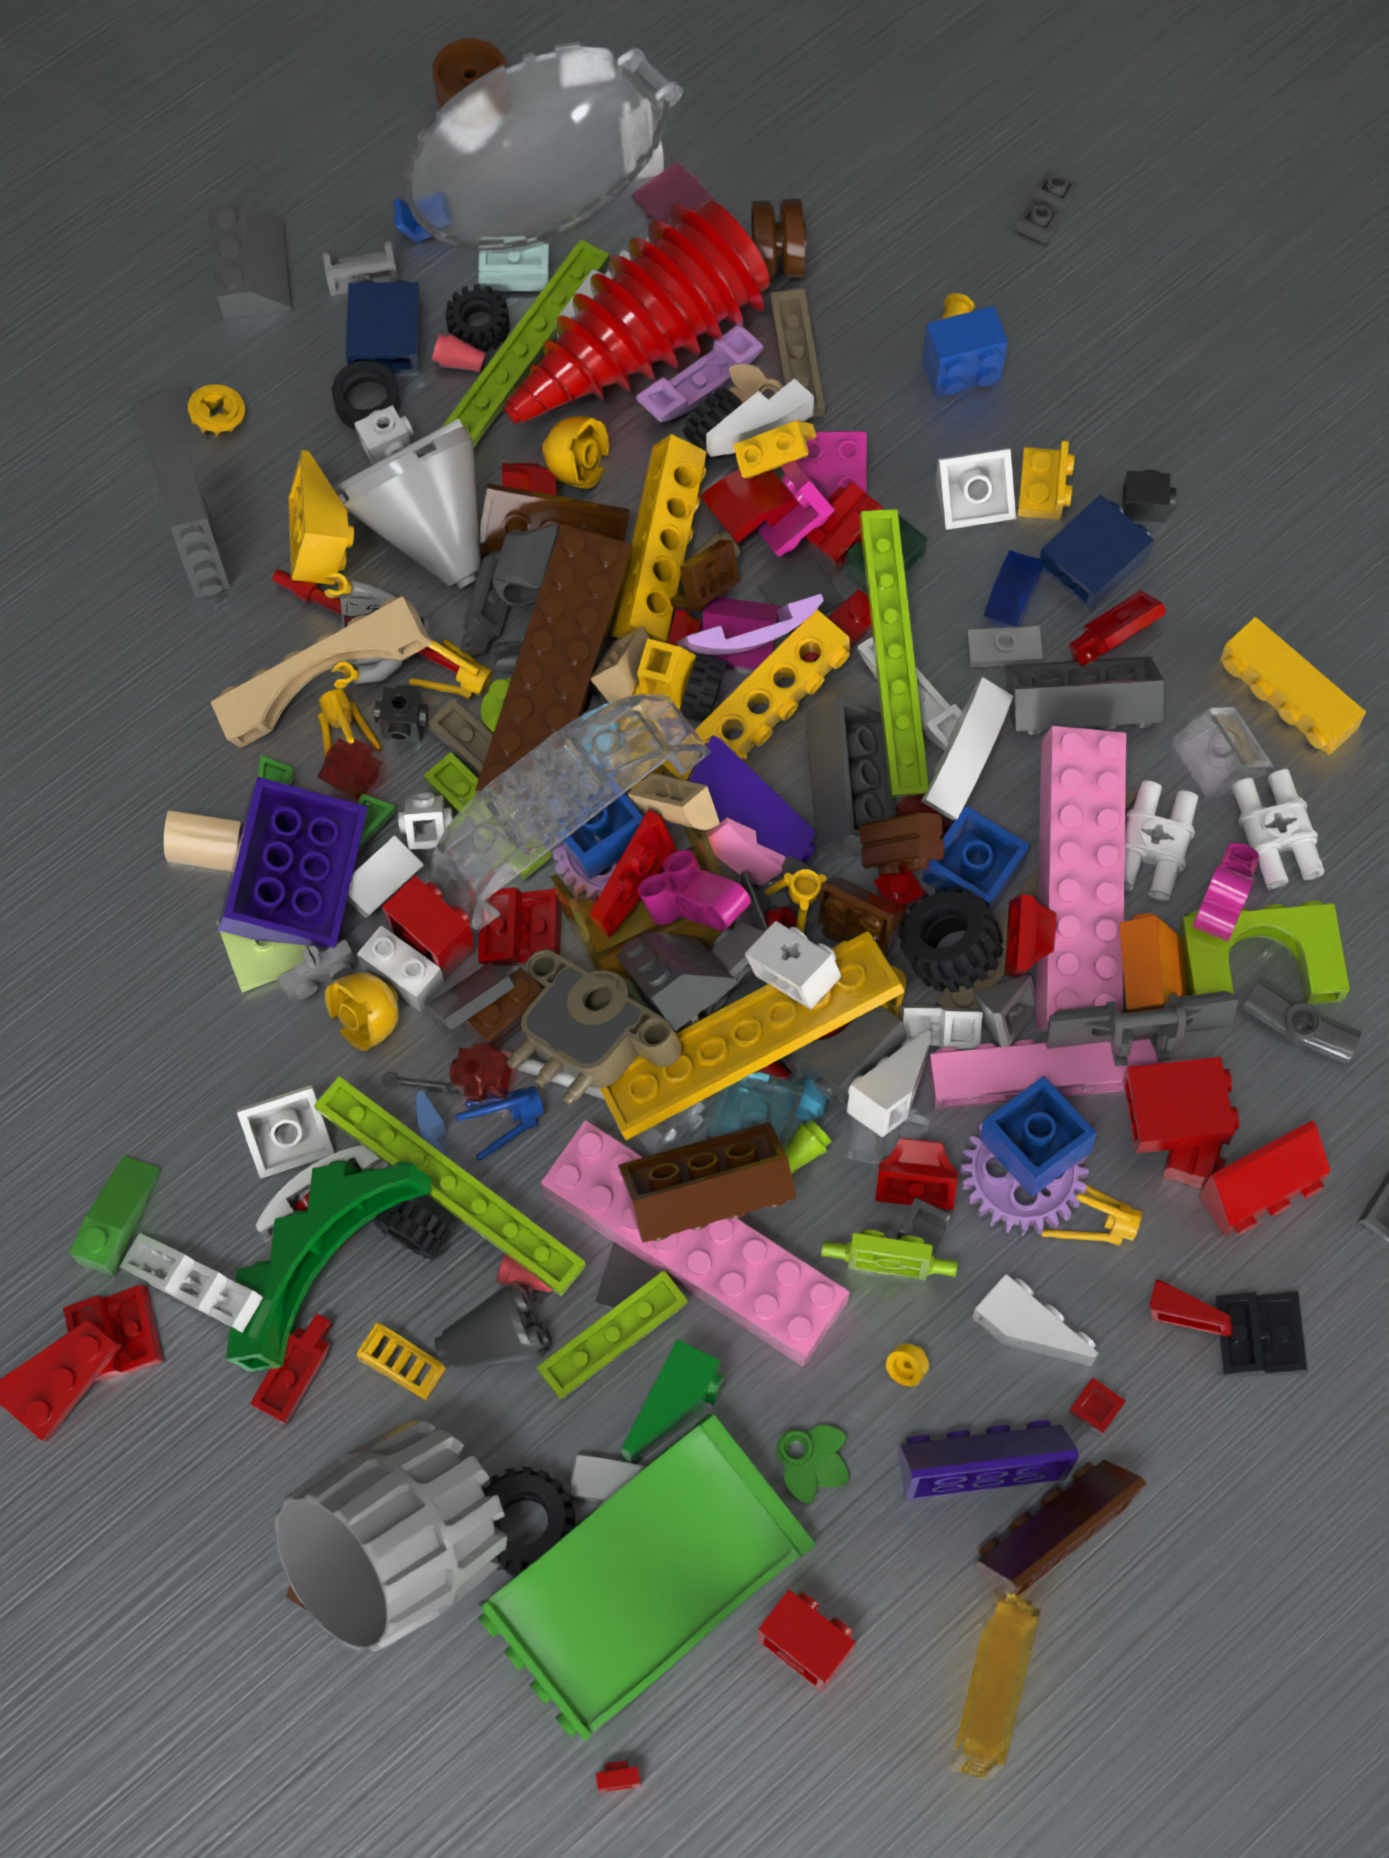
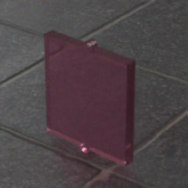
M678 162L631 194L632 199L646 212L647 219L652 218L654 221H661L668 224V211L672 205L678 204L693 210L706 199L713 200V197L699 184V178L692 177Z

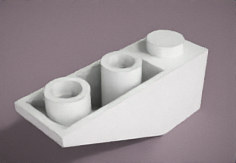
M927 1029L915 1039L910 1038L901 1049L890 1057L882 1058L876 1067L864 1076H857L848 1089L847 1113L880 1137H884L908 1119L927 1062L932 1032Z
M1005 1274L974 1310L972 1319L1003 1345L1091 1366L1099 1354L1094 1349L1095 1343L1085 1333L1079 1330L1073 1332L1063 1323L1065 1319L1062 1314L1049 1304L1043 1306L1032 1297L1034 1294L1033 1290L1019 1278L1013 1280Z

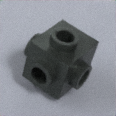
M397 685L394 688L383 687L382 701L376 700L374 708V721L380 723L383 738L385 740L420 742L422 726H427L429 718V705L423 704L421 691L407 685Z

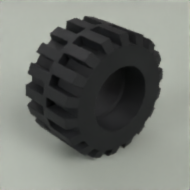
M942 887L935 889V894L931 896L928 893L922 895V901L919 904L913 902L908 908L911 913L904 915L901 921L903 928L899 929L898 937L901 940L899 945L903 954L923 984L928 987L933 985L935 990L941 992L948 987L952 993L959 992V986H965L966 990L974 987L973 982L979 979L983 982L987 979L986 972L988 970L994 971L998 965L995 958L1002 956L1003 949L1000 944L1003 943V937L984 900L980 896L976 897L974 892L968 889L961 892L959 887H951L949 891L945 892ZM966 931L963 937L954 945L946 948H936L938 943L948 934Z
M522 1466V1471H515L514 1467L506 1469L505 1475L498 1477L496 1474L491 1477V1484L487 1488L481 1487L485 1497L496 1495L499 1497L503 1512L516 1502L529 1500L542 1505L548 1515L547 1528L537 1540L528 1544H515L507 1540L506 1550H503L496 1556L500 1562L497 1570L500 1571L502 1569L510 1576H516L576 1526L572 1502L568 1492H565L562 1484L556 1478L554 1480L550 1478L548 1472L541 1469L539 1472L532 1471L531 1467ZM501 1518L494 1520V1527L499 1530Z

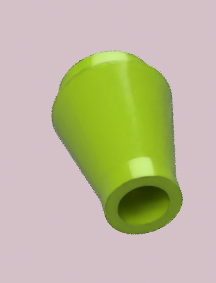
M812 1119L804 1125L800 1123L783 1147L788 1156L791 1173L827 1152L826 1147L832 1142Z

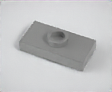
M1040 626L967 629L969 668L1043 663Z

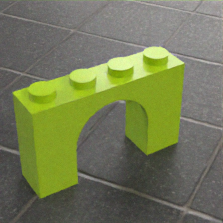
M1313 900L1304 902L1296 907L1271 904L1263 907L1261 910L1250 911L1243 907L1229 942L1192 928L1199 910L1190 912L1187 916L1182 917L1177 931L1178 935L1183 939L1188 995L1222 991L1234 994L1229 966V951L1237 943L1255 937L1274 940L1287 948L1293 955L1298 966L1304 1003L1314 1005L1343 1002L1350 990L1335 903L1322 904L1321 901Z

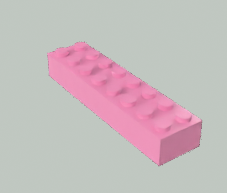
M1052 726L1041 740L1038 903L1056 912L1054 951L1037 962L1035 1031L1047 1032L1049 1016L1053 1015L1055 1011L1103 1006L1107 1002L1115 1001L1116 1010H1120L1123 1013V961L1119 922H1124L1126 733Z
M585 1120L540 1182L543 1196L659 1272L665 1270L673 1282L802 1367H805L848 1303L849 1291L737 1218H726L709 1223L708 1226L702 1229H688L671 1234L668 1238L661 1241L650 1240L642 1243L618 1165L643 1157Z

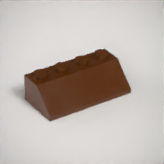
M770 1121L618 1165L642 1243L650 1240L661 1241L668 1238L671 1234L688 1229H702L708 1226L709 1223L726 1218H740L748 1212L765 1207H778L786 1201L797 1198L788 1156Z

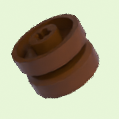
M467 38L447 44L437 54L433 63V80L436 89L437 107L443 118L454 126L465 129H480L496 123L506 113L510 104L507 64L500 49L488 41Z
M801 198L782 200L779 207V222H775L774 207L769 200L752 201V241L764 260L770 279H773L776 274L777 256H781L782 272L786 278L804 277L807 235L806 223L803 220Z

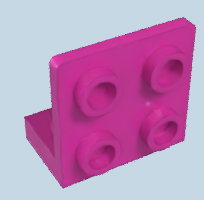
M815 431L817 438L806 442L809 452L808 456L795 462L815 484L826 500L829 501L830 496L838 487L842 486L845 488L850 482L855 483L867 494V432Z
M795 461L780 466L786 473L781 480L800 504L773 527L766 520L756 527L778 557L796 548L805 535L812 529L822 526L827 521L828 516L835 511Z

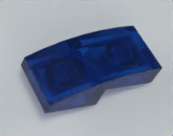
M1009 550L992 589L983 616L1007 625L1021 627L1030 596H1034L1045 561Z

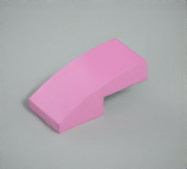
M724 819L718 826L702 836L703 843L721 861L740 875L742 871H746L749 880L759 886H763L782 872V864L786 857L758 844L755 830L732 819Z

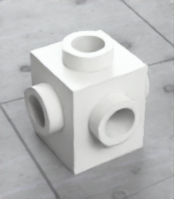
M393 405L383 410L374 411L368 417L354 423L359 442L372 465L411 444L409 437L414 435L406 416L399 417Z
M429 792L415 794L412 798H406L405 811L398 812L400 834H407L409 850L446 847L447 830H453V817L451 807L444 808L443 795L434 796L433 793Z

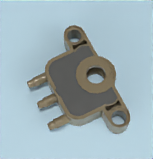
M540 950L530 956L526 964L527 973L543 990L522 1016L521 1027L526 1037L513 1051L512 1056L507 1061V1065L512 1070H516L520 1064H523L535 1050L541 1057L547 1060L534 1079L535 1084L541 1088L544 1087L562 1069L576 1078L562 1096L563 1102L567 1105H572L589 1086L605 1088L616 1082L638 1055L659 1067H667L679 1059L682 1053V1046L670 1023L665 1018L638 1003L630 993L626 981L619 974L608 970L588 973L550 950Z

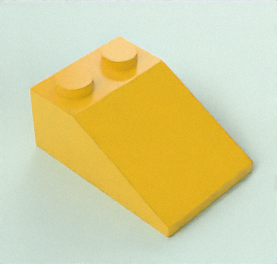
M301 450L288 496L291 580L334 585V580H327L325 578L333 573H338V571H344L346 565L345 549L346 547H352L354 527L348 525L346 507L310 452Z

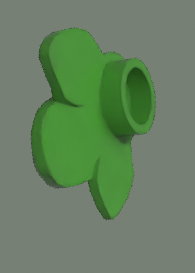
M819 1425L808 1432L801 1429H791L784 1432L777 1441L776 1455L780 1463L785 1467L784 1484L788 1491L802 1503H812L817 1486L837 1488L849 1482L847 1467L836 1453L845 1443L847 1436L837 1428L829 1425ZM792 1444H800L804 1449V1453L799 1457H793L790 1455L788 1448Z

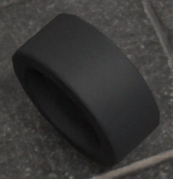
M370 360L356 361L345 366L335 376L332 385L335 410L341 421L350 428L356 430L354 423L368 417L374 411L383 410L392 405L398 414L401 400L397 378L391 369L382 363ZM360 383H378L387 390V398L380 405L372 409H356L346 402V394L352 387Z

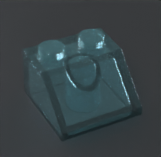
M756 1071L722 1089L706 1133V1140L770 1121L785 1150L805 1086Z

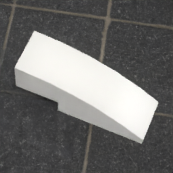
M795 378L769 400L757 391L706 434L707 453L711 457L735 453L733 444L796 420L806 421L813 416L814 396Z

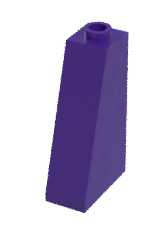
M714 735L709 737L686 781L708 786L719 822L726 818L732 819L755 830L758 844L785 857L791 856L807 863L816 847V843L812 841L816 831L720 738Z

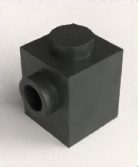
M1151 469L1142 472L1127 471L1122 489V510L1124 514L1132 521L1165 523L1168 509H1174L1176 503V488L1170 487V473H1160Z

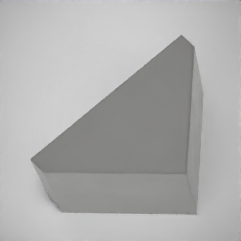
M1023 975L974 993L978 1010L983 1012L982 1026L1001 1047H1009L1036 1013V993L1031 975Z

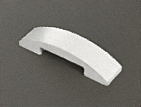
M872 636L857 646V650L877 679ZM916 668L923 733L945 751L949 744L946 741L962 711L956 704L950 706Z
M362 1145L327 1156L290 1180L269 1202L255 1226L265 1242L273 1237L275 1218L290 1216L294 1212L292 1208L310 1191L312 1168L326 1166L331 1161L336 1160L349 1162L352 1164V1167L355 1169L359 1168L360 1171L367 1168L383 1169L389 1167V1165Z

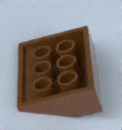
M1104 1459L1095 1467L1089 1461L1071 1476L1075 1483L1064 1492L1058 1486L1040 1501L1044 1508L1031 1517L1028 1512H1025L1009 1526L1012 1533L1000 1542L994 1537L980 1548L977 1553L981 1558L976 1562L974 1568L1002 1603L1007 1606L1127 1509L1147 1484L1141 1476Z

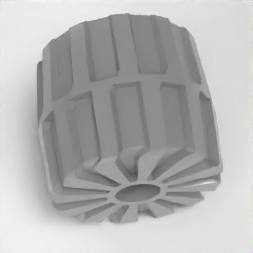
M409 1421L344 1454L288 1494L283 1500L284 1506L276 1512L274 1522L277 1537L276 1548L280 1562L291 1583L290 1586L299 1601L303 1603L315 1621L328 1634L330 1633L342 1641L345 1646L357 1651L364 1648H369L371 1651L380 1650L445 1612L500 1566L496 1556L503 1550H506L507 1535L494 1527V1520L505 1517L499 1497L497 1495L485 1497L481 1489V1485L489 1479L488 1475L475 1457L471 1456L462 1461L460 1457L463 1444L444 1429L435 1431V1427L431 1423Z

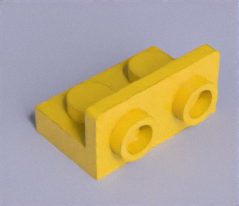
M796 420L733 444L742 477L749 479L807 457L809 452L806 442L817 438L813 424Z
M1062 441L1060 450L1024 447L1018 516L1061 520L1063 507H1070L1072 486L1066 485V475L1072 476L1075 455L1068 454L1069 441Z

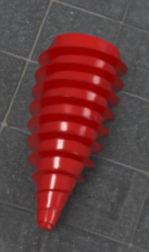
M706 199L693 210L678 204L672 205L668 211V224L661 221H653L648 226L649 242L641 238H632L628 244L630 260L620 255H613L610 258L609 270L612 279L598 273L592 275L590 285L593 298L579 293L574 295L573 308L576 315L574 320L563 315L557 318L556 323L559 337L556 342L544 341V357L537 366L532 365L530 367L528 377L506 400L507 405L502 409L507 418L514 425L519 422L524 424L547 411L550 413V410L568 402H572L576 406L577 398L591 393L604 400L602 388L614 383L626 392H630L628 376L639 372L650 381H654L652 364L662 360L670 367L677 369L678 362L675 351L679 348L684 347L694 355H700L697 337L703 333L714 340L721 341L722 333L719 322L726 319L732 324L741 327L743 325V318L740 307L747 304L756 311H763L764 303L761 292L770 285L769 273L761 254L738 221L719 203Z

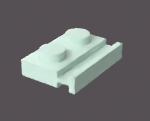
M480 241L478 279L480 290L484 291L485 285L491 287L492 291H542L547 285L549 278V241Z

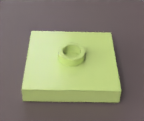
M220 931L242 993L278 980L280 975L303 962L302 952L305 948L308 951L306 945L252 940Z

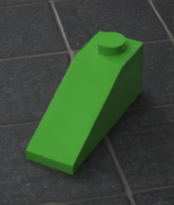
M123 1156L86 1214L70 1250V1255L80 1266L116 1277L119 1266L123 1261L161 1169L159 1167Z

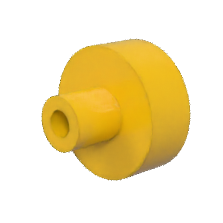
M905 1343L898 1345L887 1357L886 1369L895 1382L903 1386L912 1387L917 1385L927 1374L929 1362L921 1347Z

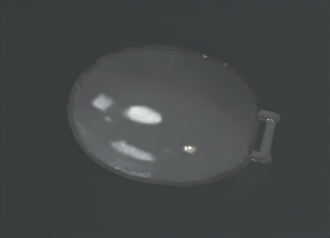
M578 41L554 45V52L535 57L534 52H530L522 56L523 62L508 69L501 65L475 80L453 96L435 113L436 121L427 131L422 129L418 135L419 143L414 153H409L404 171V193L411 214L427 233L439 241L473 253L505 254L521 252L559 240L585 226L603 213L634 183L659 146L668 122L669 108L680 100L683 94L682 87L677 82L668 81L645 60L644 53L638 48L629 50L617 59L607 47H582L581 42ZM637 71L659 91L653 92L633 72Z

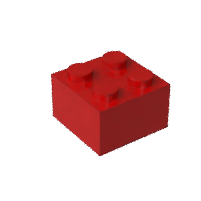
M414 875L382 908L389 931L440 967L445 981L475 952L472 938L474 933L469 925L471 920L457 905L451 908L442 900L444 895L432 882L427 881L424 884Z
M788 1589L759 1627L757 1641L823 1693L853 1653L856 1644L851 1638L853 1631L836 1617L829 1621L818 1613L820 1605L805 1592L800 1590L796 1595Z

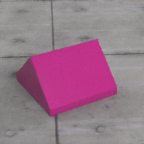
M716 597L707 603V607L704 608L701 631L721 625L725 639L742 635L778 623L779 615L777 610L781 606ZM775 640L740 653L709 656L727 661L725 668L753 672L774 652Z

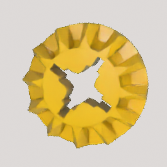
M210 384L197 389L191 395L188 402V413L191 423L198 425L202 433L208 430L218 436L220 432L224 431L232 433L234 427L242 425L245 405L241 396L232 388L220 384ZM223 403L222 414L217 413L215 416L210 417V409L215 410Z

